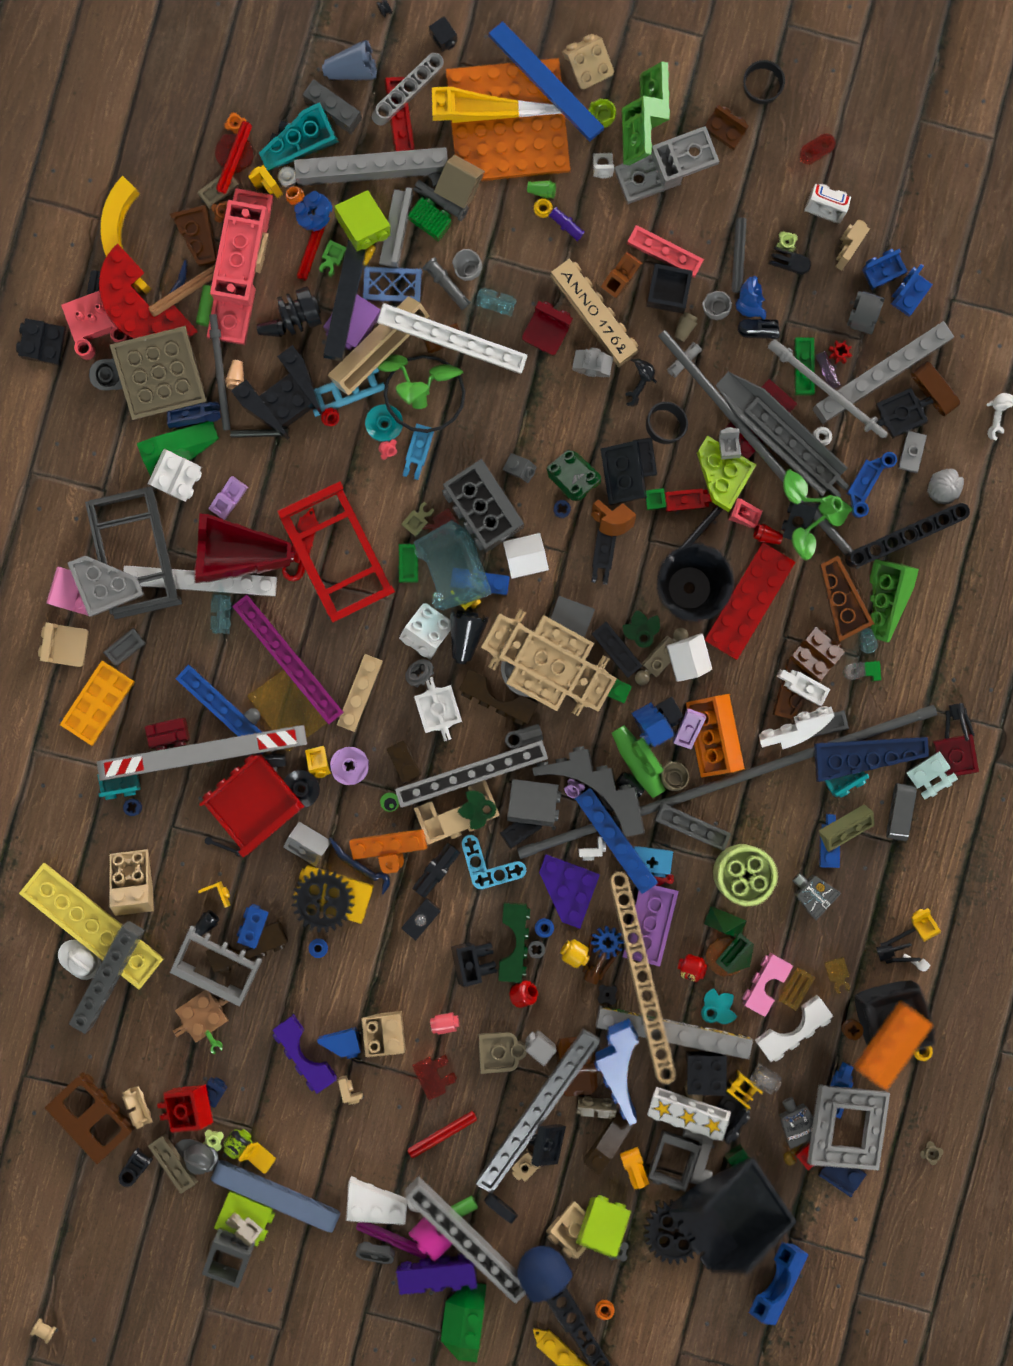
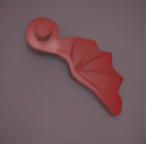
M668 874L665 877L654 876L658 882L657 886L665 882L668 884L674 882L673 874Z

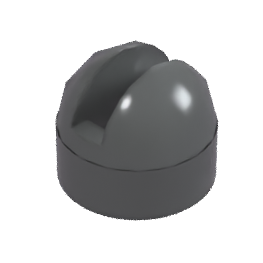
M251 708L243 714L254 725L260 719V712L255 708Z

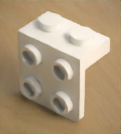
M424 603L405 626L399 639L407 646H411L423 657L431 660L440 644L451 631L450 619Z

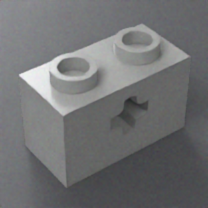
M539 1030L535 1033L532 1031L525 1039L526 1051L542 1065H545L557 1051L556 1044Z

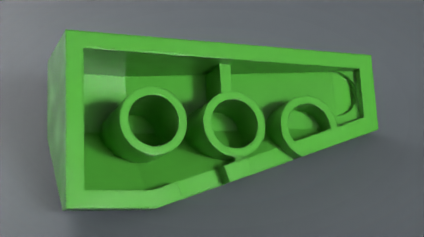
M874 560L870 575V584H872L873 595H870L871 602H873L871 618L874 622L871 625L872 638L890 642L914 589L919 569L885 560Z

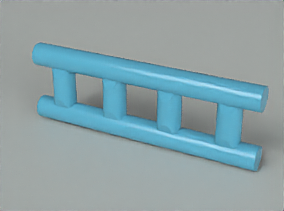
M378 368L367 377L371 387L362 391L357 387L352 395L342 398L340 390L333 382L316 388L315 392L322 412L329 407L337 409L383 391L385 388L384 383L378 384L374 373L379 372ZM332 391L335 401L325 405L321 394ZM316 409L313 410L315 417L320 415Z

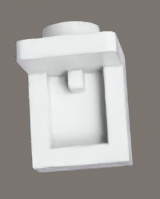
M597 836V848H578L579 857H583V860H594V857H602V852H606V843L602 840L601 836Z

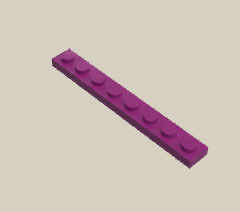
M245 595L232 606L329 725L344 713L248 595Z

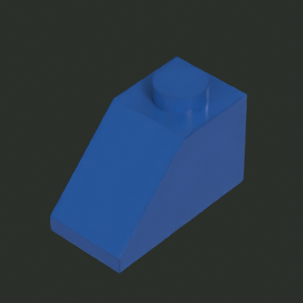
M356 1027L322 1035L317 1039L318 1044L340 1057L347 1056V1059L357 1057L358 1053L362 1050Z

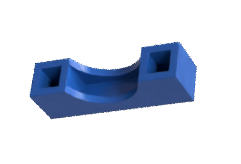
M781 1243L774 1258L777 1267L775 1277L770 1286L756 1296L749 1311L752 1316L764 1324L776 1325L806 1262L808 1253L794 1244Z

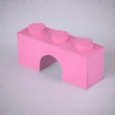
M772 953L764 956L760 972L754 974L750 990L747 989L742 997L744 1000L743 1004L764 1017H766L774 1002V999L765 993V984L771 979H777L784 983L793 965Z

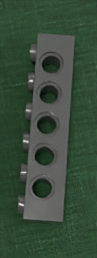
M130 921L121 926L69 1022L70 1026L84 1034L93 1028L145 932L144 929Z

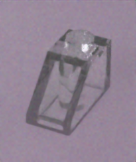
M761 1063L757 1065L749 1078L755 1087L771 1095L774 1091L777 1092L782 1084L780 1081L782 1078Z

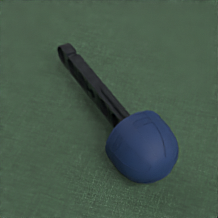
M537 1246L528 1250L522 1256L517 1269L519 1282L528 1299L534 1303L546 1300L565 1333L571 1335L589 1366H596L600 1360L605 1362L604 1366H611L585 1324L584 1320L586 1318L566 1288L573 1273L565 1259L559 1252L548 1246ZM560 1297H565V1304L562 1307H557V1300ZM575 1313V1320L572 1323H567L566 1318L568 1314ZM579 1330L583 1331L582 1334L587 1340L583 1341L579 1337ZM594 1345V1352L588 1355L586 1353L587 1347Z

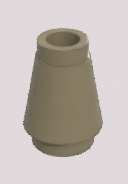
M684 312L683 316L680 315L674 338L684 342L696 327L698 318L687 312Z

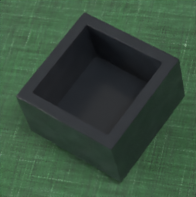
M655 264L646 307L684 314L693 271Z

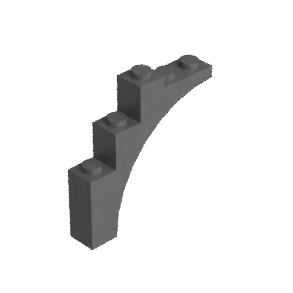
M584 746L573 748V752L569 753V761H567V758L556 759L554 764L548 765V761L537 763V767L532 768L534 776L562 775L589 785L602 795L613 808L621 823L625 837L645 833L636 787L631 788V784L619 786L620 790L617 791L613 768L608 769V766L605 765L596 767V771H593L589 749H584Z

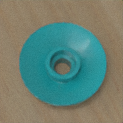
M386 404L373 407L365 419V427L368 434L380 442L395 439L403 429V426L397 423L389 413ZM390 405L394 414L403 422L401 413ZM386 422L388 423V426L386 428L381 427V424Z

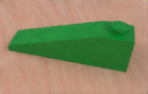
M208 421L138 442L137 446L151 476L163 449L191 461L195 456L215 443L219 437L214 423Z

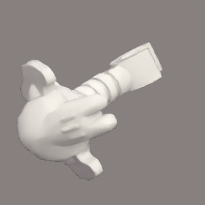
M1001 393L994 400L987 403V406L993 405V408L996 410L994 412L993 425L988 430V437L992 440H997L995 436L996 431L1004 433V429L1000 427L1002 411L1013 406V395L1008 393Z

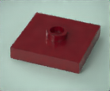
M968 734L969 741H965L964 735L933 741L935 754L940 751L950 766V769L945 771L947 776L953 773L956 776L979 772L972 734Z

